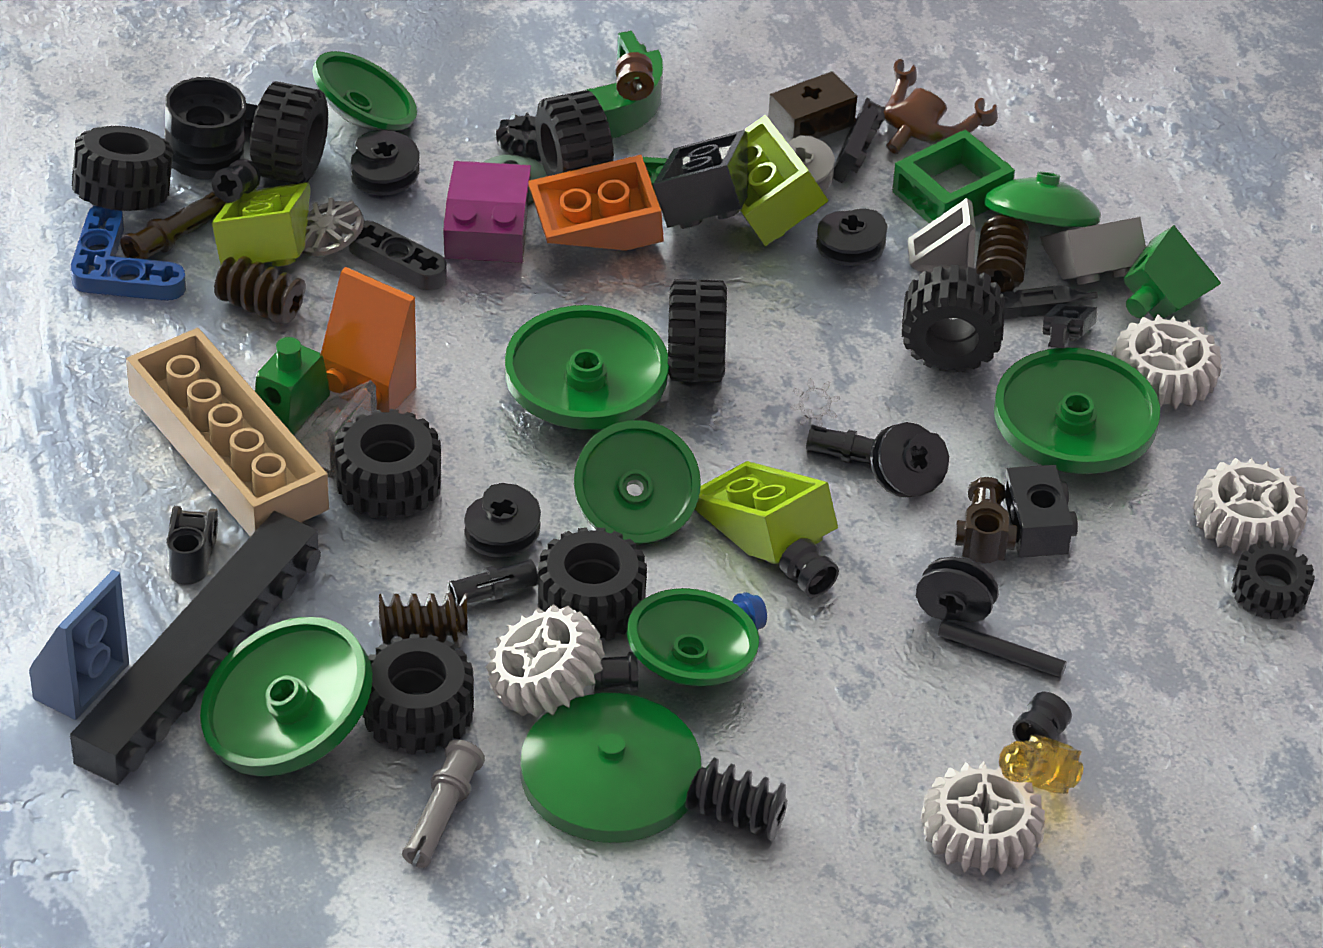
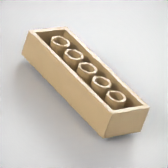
M199 328L190 330L126 358L130 396L250 537L273 511L303 522L329 510L327 472Z

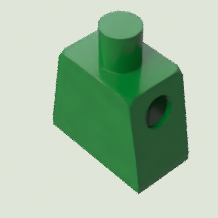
M1173 225L1148 243L1125 275L1124 283L1133 293L1126 301V308L1132 316L1139 319L1145 317L1148 313L1154 320L1157 315L1164 319L1218 287L1221 282L1175 225Z
M285 337L276 343V353L258 371L255 380V392L293 435L302 428L330 397L324 357L319 352L302 346L298 339Z

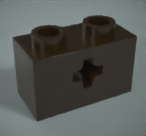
M831 71L771 93L769 97L768 119L787 143L798 136H811L819 139L851 127L854 124L858 96Z

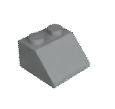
M1141 217L1040 237L1043 248L1062 280L1076 277L1077 285L1100 281V272L1112 270L1114 278L1125 276L1146 247Z

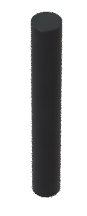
M945 619L942 620L939 627L938 636L1060 678L1064 674L1067 664L1065 660Z

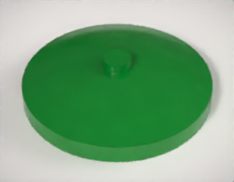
M574 305L544 312L527 321L515 332L508 343L505 353V379L514 399L532 415L546 422L567 428L604 429L615 423L634 420L648 412L659 401L668 381V353L660 336L639 318L604 306Z
M1053 348L1023 357L1007 369L997 386L994 416L1002 436L1024 457L1042 466L1056 465L1057 470L1062 472L1093 474L1122 468L1136 461L1147 452L1157 434L1160 420V404L1150 382L1138 370L1121 359L1091 349Z
M299 617L267 626L249 636L223 659L210 678L200 709L203 735L212 750L227 766L244 774L274 776L306 767L324 757L338 746L361 718L367 706L372 688V668L369 657L352 632L343 625L329 619Z
M590 694L571 699L570 707L565 705L558 706L554 715L549 712L545 713L533 725L522 746L521 782L524 793L534 810L557 829L569 835L594 842H631L664 831L681 819L689 810L686 808L687 792L696 772L702 766L701 754L698 743L688 726L677 715L662 705L629 694Z

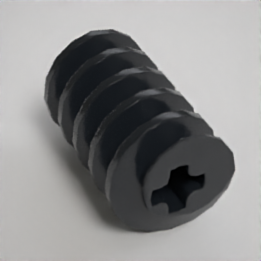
M715 757L706 768L701 767L698 769L687 792V809L692 810L699 804L700 813L705 816L711 815L716 810L717 819L723 823L729 821L733 816L735 827L743 829L750 822V829L753 834L758 836L767 828L768 839L770 841L775 839L786 812V784L781 783L771 793L769 792V778L764 776L755 787L752 785V771L747 770L740 780L735 779L736 766L734 764H730L723 774L718 773L719 759Z

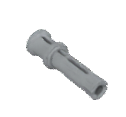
M450 741L445 749L446 760L442 768L435 771L431 778L433 792L407 845L402 851L403 858L411 865L418 850H420V857L416 867L424 868L430 864L431 857L456 804L468 797L471 791L469 782L474 772L480 770L485 762L483 752L476 745L468 741Z

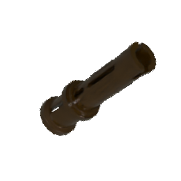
M212 191L200 200L191 203L165 219L153 218L148 221L144 229L135 234L132 232L126 233L121 237L120 244L123 254L126 258L148 260L149 257L160 251L162 253L168 252L173 248L178 238L214 219L226 202L216 197Z

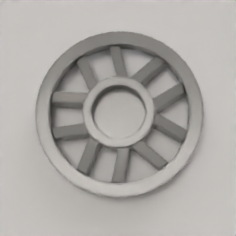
M328 198V203L320 206L317 202L313 204V209L308 212L305 248L302 253L317 257L330 255L344 249L359 236L364 225V218L353 200L346 202L334 201L333 198ZM343 233L348 234L345 238L341 237ZM333 241L335 243L330 246H327L329 242Z

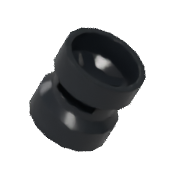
M802 538L792 543L781 556L779 567L788 578L798 580L799 588L808 597L814 598L824 594L832 587L839 575V568L829 557L820 555L819 547L811 539Z
M1043 691L1037 693L1027 705V712H1023L1018 717L1012 728L1016 741L1024 749L1036 754L1048 753L1056 743L1058 734L1066 729L1072 719L1071 709L1062 698L1051 692Z

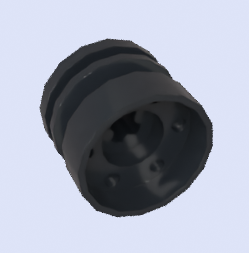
M195 77L182 80L171 87L165 97L164 138L173 148V169L183 175L197 179H214L217 171L229 168L231 163L238 159H244L246 98L239 88L227 81L213 77Z

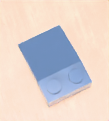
M112 570L57 626L29 668L33 699L74 720H77L129 665L121 575L119 572Z

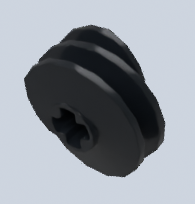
M376 130L363 134L355 142L356 151L351 157V179L358 189L368 194L391 195L408 189L416 182L420 174L419 150L415 142L406 135L395 131Z
M863 208L851 211H836L826 215L819 221L816 248L821 256L830 262L840 265L857 266L873 262L882 256L886 245L888 225L884 217L876 210Z
M904 422L881 430L873 440L870 451L871 469L877 482L887 492L898 497L921 496L932 492L943 482L948 471L949 453L944 440L937 433L929 432L919 424Z
M499 483L491 485L484 492L483 497L475 500L466 510L464 535L469 546L478 553L490 557H510L523 553L534 545L540 535L541 510L538 500L530 491L516 484Z
M952 556L938 558L928 564L917 584L915 596L920 607L931 617L940 620L956 619L964 622H977L984 620L991 613L993 604L998 599L999 589L992 574L981 565L968 559Z

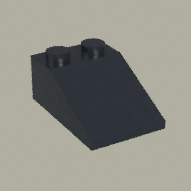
M746 129L673 148L653 183L667 228L680 225L681 229H687L700 224L704 218L716 216L717 219H726L740 212L739 210L742 209L748 197V135Z

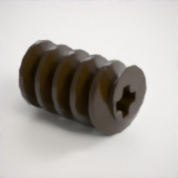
M999 215L986 221L981 228L976 273L979 275L982 273L991 277L990 283L997 282L1001 292L1013 291L1024 281L1030 234L1027 223L1022 219Z
M247 256L240 257L237 262L233 257L225 259L218 270L214 284V293L219 300L229 301L231 305L243 307L244 310L251 313L256 312L258 316L266 319L270 318L272 322L278 324H288L295 318L301 308L306 289V283L303 279L297 278L292 282L291 274L284 272L279 275L278 270L274 267H269L265 270L264 263L256 261L252 264L251 259Z
M411 593L407 606H403L399 594H393L390 605L386 606L382 595L379 594V636L382 642L390 645L391 639H394L395 636L401 637L404 640L409 639L410 635L419 634V638H428L429 635L436 636L438 641L443 643L448 636H451L455 648H461L465 636H468L467 593L463 594L460 605H456L452 593H446L442 605H438L434 593H429L424 606H421L416 593Z

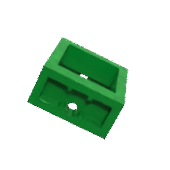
M965 129L895 162L892 192L929 224L966 198L972 202L973 214L976 217L990 210L985 205L986 194L993 188L1014 180L1015 169ZM962 164L979 178V180L949 193L932 177Z

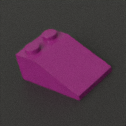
M454 161L446 200L443 228L445 259L523 263L530 190L528 181L531 179V165Z

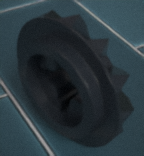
M528 112L525 116H518L512 113L510 119L501 120L499 129H496V141L499 147L510 155L527 158L540 156L536 139V116H530ZM524 131L530 132L528 139H524L522 134Z

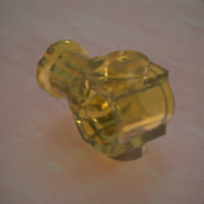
M1031 735L1029 741H1014L1010 745L1005 746L999 756V766L1002 769L1003 776L1009 781L1020 783L1032 782L1034 787L1053 793L1068 794L1069 788H1074L1080 782L1083 775V764L1079 762L1081 751L1045 736Z

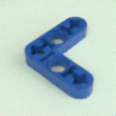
M98 206L90 208L71 262V279L75 289L91 294L164 301L175 300L184 295L186 291L185 270L179 264L166 261L116 257L124 232L123 211ZM105 222L106 230L100 228V226L104 225ZM93 245L107 246L105 249L102 250L88 249L90 246ZM89 265L95 267V270H92L90 274H88L90 270ZM127 274L138 276L136 279L128 281L119 279V277Z

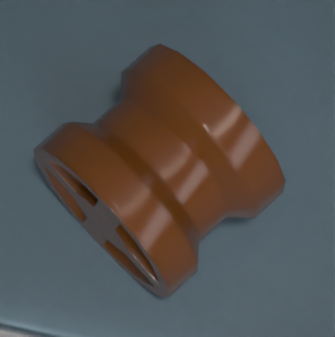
M630 52L622 55L617 60L615 75L617 77L616 87L619 95L631 101H639L648 97L654 89L653 65L650 58L639 52Z

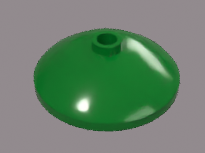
M340 51L325 52L314 63L312 72L318 90L324 92L330 107L347 122L365 129L399 131L408 128L415 120L417 106L409 91L393 75L375 63L360 56Z
M1037 172L1036 178L1011 180L993 188L986 194L985 205L993 211L1036 223L1068 227H1088L1099 224L1101 219V212L1096 204L1079 189L1060 182V175L1050 172Z
M642 420L615 423L594 435L579 455L573 479L577 504L590 525L595 529L596 527L606 528L607 533L619 532L623 534V540L631 539L636 545L656 543L679 531L694 512L701 487L699 467L688 445L670 429L657 423ZM631 484H636L641 488L642 493L638 496H633L628 493L627 487Z
M669 589L646 597L633 609L627 627L629 646L643 665L664 679L688 686H712L736 679L752 666L758 652L759 635L749 615L732 601L715 593L699 589Z

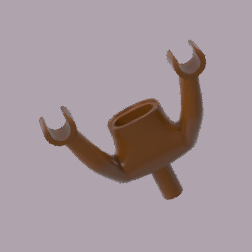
M898 59L895 61L894 76L896 84L890 100L884 109V120L898 130L886 144L890 152L898 154L911 137L922 142L935 144L965 129L971 133L979 126L988 127L996 123L998 119L997 105L994 104L992 109L984 111L985 99L979 98L974 104L975 113L954 126L940 125L939 121L947 111L945 102L934 93L922 88H915L905 99L908 87L916 83V66L913 65L909 71L903 72L904 60Z

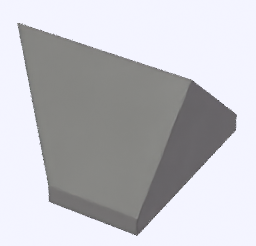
M968 198L907 239L910 266L922 273L924 271L932 273L933 267L942 266L944 269L950 268V265H959L960 269H967L968 266L974 268L975 222L972 202Z

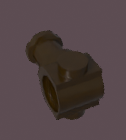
M980 477L969 484L968 498L972 501V504L965 512V521H956L955 545L962 546V557L970 558L975 562L992 563L997 560L1004 561L1006 550H1015L1017 525L1009 524V512L1001 506V502L1005 498V486L996 478ZM986 489L990 490V499H985Z

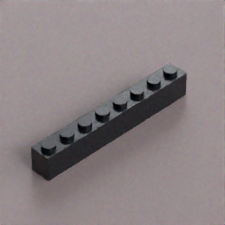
M273 511L70 733L73 764L116 785H119L130 772L136 771L142 764L147 752L155 743L161 742L166 738L171 725L182 713H187L193 707L197 696L207 686L223 659L258 628L264 627L276 607L283 600H288L292 596L300 580L307 573H312L315 570L321 557V552L318 549V530Z

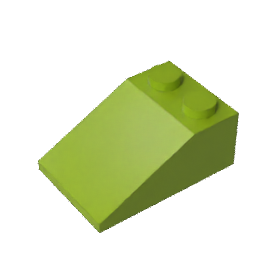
M764 115L746 128L748 135V197L739 211L763 244L767 246L775 239L782 237L789 229L807 216L814 214L829 200L807 167L768 117Z
M309 182L257 189L243 194L241 199L233 203H226L212 222L220 266L229 257H233L237 262L242 256L249 257L252 264L256 261L261 263L272 261L273 266H285L296 261L295 258H299L305 248L311 191Z
M749 461L701 485L699 499L695 507L699 514L746 554L767 560V562L772 564L779 563L782 554L795 541L808 538L817 544L823 540V536L838 528L828 482Z

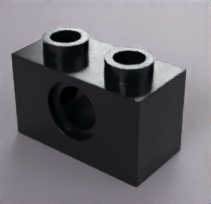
M1056 465L1006 468L1004 480L1005 498L1003 503L1005 509L1009 512V524L1017 525L1015 546L1018 557L1069 554L1071 537L1077 536L1078 522L1075 511H1069L1068 486L1066 481H1060Z

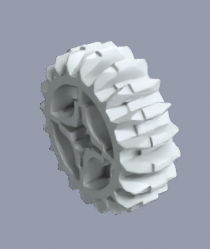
M1157 315L1154 321L1142 317L1139 324L1130 323L1126 331H1121L1112 356L1134 367L1150 382L1157 394L1160 407L1163 404H1170L1174 409H1177L1180 403L1191 407L1195 400L1204 401L1206 395L1213 392L1214 387H1216L1222 369V364H1220V347L1215 345L1214 336L1205 335L1204 327L1194 328L1191 326L1190 320L1182 323L1176 321L1174 316L1171 320H1163L1160 315Z
M1251 457L1247 463H1241L1236 458H1234L1230 465L1219 462L1216 469H1208L1204 478L1200 480V484L1197 485L1193 503L1197 527L1204 530L1206 539L1216 538L1217 548L1229 546L1233 554L1238 550L1248 551L1249 546L1255 543L1260 548L1261 543L1264 541H1269L1271 548L1275 547L1276 542L1284 543L1282 548L1284 550L1287 546H1294L1295 541L1305 529L1309 509L1307 505L1308 500L1305 499L1306 496L1304 494L1305 488L1297 486L1296 476H1285L1284 467L1278 469L1270 468L1268 461L1263 465L1256 464Z
M554 604L546 612L537 608L531 617L527 618L522 615L521 622L516 626L507 625L508 633L506 636L497 637L498 647L488 652L491 661L485 667L488 671L491 689L503 705L507 706L510 710L518 712L521 716L531 713L536 718L544 710L554 715L558 706L565 705L570 707V700L575 696L584 697V687L596 684L594 674L603 670L601 659L605 656L600 634L589 619L583 616L580 611H573L569 606L559 609Z
M983 761L978 769H973L965 762L960 772L949 768L944 778L936 777L935 782L932 784V789H928L924 797L921 822H923L922 827H924L925 841L932 843L934 854H945L947 865L955 862L962 863L964 873L970 867L979 868L982 876L988 868H994L1000 875H1002L1007 865L1018 869L1023 859L1031 860L1032 855L1035 853V848L1039 847V843L1042 842L1046 815L1044 814L1045 810L1042 809L1041 795L1034 794L1032 782L1021 783L1019 771L1007 775L1002 765L996 770L987 769Z

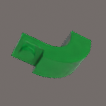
M632 30L618 33L617 60L622 55L630 52H639L649 57L653 65L654 89L652 93L645 99L631 101L619 95L616 83L586 89L592 92L601 104L609 124L612 139L629 134L644 126L656 114L661 104L662 56L659 50L647 52L645 45L638 42Z

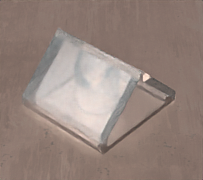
M370 380L323 401L293 434L327 472L328 477L332 479L336 477V438L339 433L344 432L343 427L348 422L355 423V417L362 414L366 416L372 415V411L377 410L376 385Z

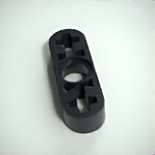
M364 220L361 233L349 245V250L354 256L419 289L435 290L446 283L447 262L442 255L374 221ZM393 252L407 254L403 258H391L388 255Z

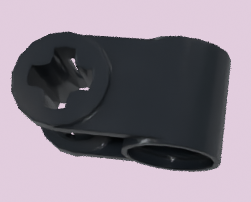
M173 506L166 542L169 576L176 583L184 585L194 584L205 578L212 548L215 546L217 539V509L210 508L208 512L183 511L181 506Z

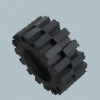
M1264 541L1261 543L1260 548L1255 543L1249 546L1248 551L1244 550L1238 561L1231 586L1232 593H1236L1234 597L1236 602L1245 601L1243 609L1249 612L1252 608L1257 609L1255 616L1263 618L1264 612L1270 613V619H1278L1280 613L1283 614L1284 618L1292 617L1293 611L1298 614L1303 609V606H1306L1315 579L1312 564L1306 565L1308 558L1304 554L1296 557L1298 549L1291 546L1288 551L1283 550L1284 543L1276 542L1275 547L1271 548L1269 541ZM1260 576L1277 577L1283 580L1287 586L1268 584Z

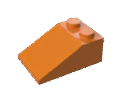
M642 155L528 181L547 243L626 251L664 242L661 208Z
M345 267L341 271L321 350V355L324 357L329 390L357 401L368 408L389 412L390 409L396 410L417 388L414 296Z

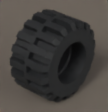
M274 81L268 86L256 109L250 137V158L258 167L261 177L294 184L309 182L320 163L328 131V105L322 90Z
M583 90L540 100L536 112L535 129L540 158L547 176L614 161L613 142L609 124L601 104L592 92Z
M104 126L84 131L75 140L72 190L82 200L106 209L140 211L157 207L160 203H164L167 200V196H169L173 148L166 139L161 138L159 135L135 127Z
M950 265V268L947 269L938 266L933 267L932 273L924 271L919 274V280H913L909 284V290L906 291L904 297L902 337H904L903 344L905 348L911 350V356L916 360L923 359V365L929 368L937 366L939 371L948 372V369H956V372H965L967 367L972 369L981 367V361L987 363L994 358V353H998L1001 348L1004 331L1005 299L1004 294H1000L1001 288L997 282L990 283L991 277L986 273L979 275L976 273L975 268L969 266L967 269H960L959 265Z
M674 279L670 286L668 374L671 381L721 382L725 375L727 287L723 280Z
M390 409L389 412L376 410L372 411V415L366 416L362 414L355 417V423L348 422L343 427V432L338 434L335 445L338 494L342 495V500L347 506L353 505L354 511L360 514L367 512L369 517L376 519L379 516H387V519H396L398 515L408 517L414 515V510L416 509L422 511L427 508L428 501H434L438 496V489L441 488V441L438 440V433L435 428H429V422L424 418L417 420L416 414L410 412L401 414L399 410Z
M585 527L578 528L576 533L570 531L562 533L560 540L552 539L548 543V549H543L540 554V562L538 563V608L546 612L554 604L559 609L569 606L573 611H580L595 626L600 634V638L604 637L606 641L615 639L616 633L626 634L629 617L633 609L646 598L647 563H645V556L642 550H636V543L631 539L623 540V534L616 531L607 533L606 528L596 527V530H588Z
M419 634L410 635L409 639L403 640L401 637L391 639L390 645L383 643L376 648V654L368 656L372 668V688L362 717L365 720V727L368 732H373L375 740L379 743L387 741L388 748L397 751L399 748H404L406 753L416 754V750H425V753L435 752V747L438 746L445 749L449 742L453 741V738L461 739L465 735L466 727H470L474 712L473 667L471 662H467V655L462 650L455 651V644L448 640L443 643L439 642L438 637L429 635L428 638H419ZM411 693H427V694L412 695Z

